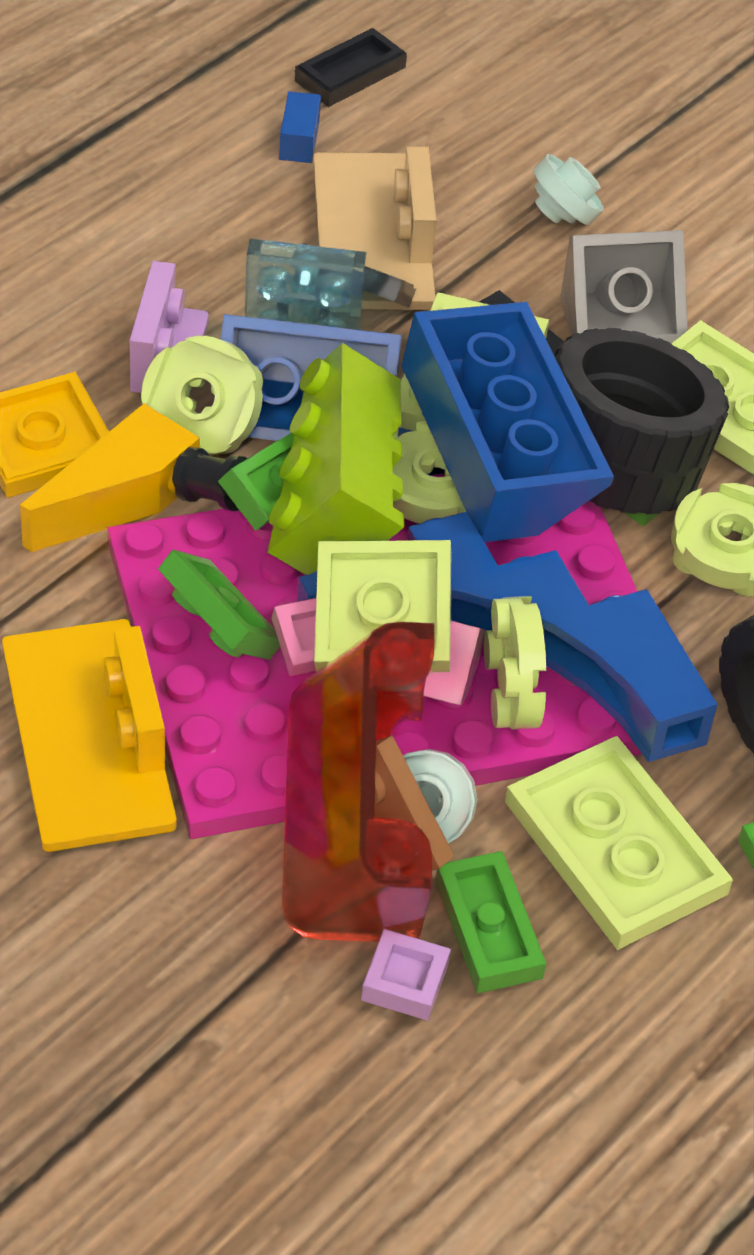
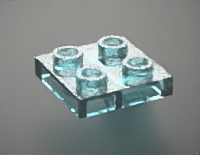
M250 238L246 259L245 317L360 330L367 252Z

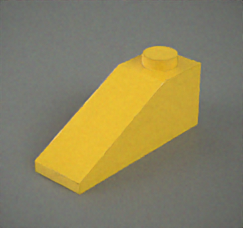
M145 403L142 404L20 504L22 546L30 552H35L106 530L107 527L126 524L162 512L178 498L172 482L173 469L177 458L188 447L200 448V437Z

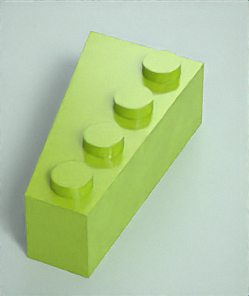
M341 343L324 360L316 358L312 361L301 378L300 389L304 391L301 406L294 415L290 425V432L294 434V440L291 450L280 468L279 476L284 479L280 497L274 504L269 516V523L273 525L267 553L305 575L317 571L318 541H388L404 528V513L393 507V501L397 502L403 495V479L393 474V467L402 458V443L392 437L402 424L401 379L344 343Z

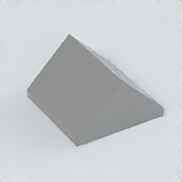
M683 230L570 236L560 296L571 335L575 333L580 334L584 330L595 328H621V330H634L646 333V335L658 339L661 338L672 344L688 331Z

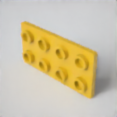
M119 619L4 637L2 639L3 653L42 849L46 852L175 831L177 817L165 772V727L140 626L131 627L128 620Z

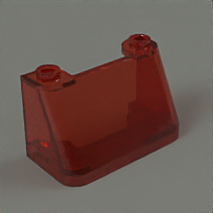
M386 623L301 682L292 693L288 716L282 910L284 919L289 927L302 937L314 940L379 942L383 930L387 929L420 939L432 890V851L430 841L423 830L410 821L397 818H375L376 741L391 736L396 726L406 719L413 721L422 720L424 687L434 658V623Z

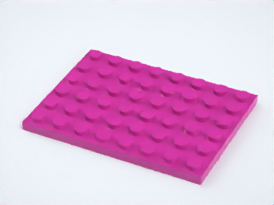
M444 473L429 475L432 477H445ZM590 501L577 508L539 536L485 542L497 565L509 563L522 556L531 557L557 550L588 605L598 603L609 596H623L638 592L601 507L596 506ZM217 509L107 527L108 546L130 626H140L165 727V752L190 840L353 809L330 762L347 751L393 735L403 756L409 752L425 749L449 753L465 765L474 779L475 786L533 775L615 736L619 737L633 756L642 755L624 728L587 692L547 666L546 671H539L538 685L533 689V693L546 692L545 712L541 726L533 729L513 730L509 727L495 728L491 713V694L493 689L499 688L497 669L487 670L485 666L484 645L470 690L462 705L397 689L401 672L316 673V671L289 676L281 647H279L270 660L242 654L239 658L233 657L220 649L211 640L209 633L212 628L201 616L190 613L176 602L172 596V592L175 589L174 586L163 576L158 568L172 549L210 559L274 628L272 621L274 607L297 602L298 579L305 574L267 553L273 525L268 523L255 531L240 510ZM404 518V528L388 541H407L408 527L419 523Z

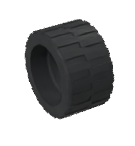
M595 328L567 337L565 342L560 343L554 357L614 476L611 486L589 501L596 506L628 514H659L662 511L677 509L681 501L688 494L697 490L728 416L729 400L724 394L725 389L719 379H716L713 376V372L704 363L696 360L692 354L684 349H679L668 341L646 335V333L634 330H621V328Z

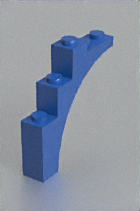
M467 511L443 518H432L421 524L408 527L407 541L451 540V621L484 630H492L491 608L493 599L531 596V603H537L541 615L546 666L587 692L624 728L647 762L707 745L718 704L647 589L623 596H609L598 603L588 605L557 550L531 557L522 556L509 563L497 565ZM317 571L300 576L298 579L297 602L316 598Z

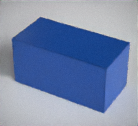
M288 91L280 132L279 160L304 163L313 162L320 122L321 95Z

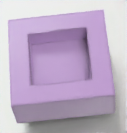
M384 929L363 983L361 1001L429 1021L449 964L451 949Z

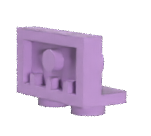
M152 261L129 340L131 392L141 393L147 369L157 354L167 347L172 348L177 343L187 340L185 338L197 335L205 336L209 314L203 310L184 308L185 290L176 288V264Z

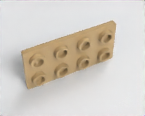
M407 146L406 153H315L313 168L318 249L413 284V288L416 289L409 308L320 275L322 307L325 309L431 310L436 298L432 268L436 211L429 147Z

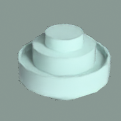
M547 154L534 167L533 172L538 180L535 188L540 195L535 202L539 209L553 222L559 223L564 219L569 223H574L578 220L583 224L590 225L603 212L604 207L595 194L601 188L598 181L574 158L569 157L563 162L554 155Z
M433 749L409 752L403 757L449 844L460 837L474 819L478 801L474 779L465 765L449 753Z

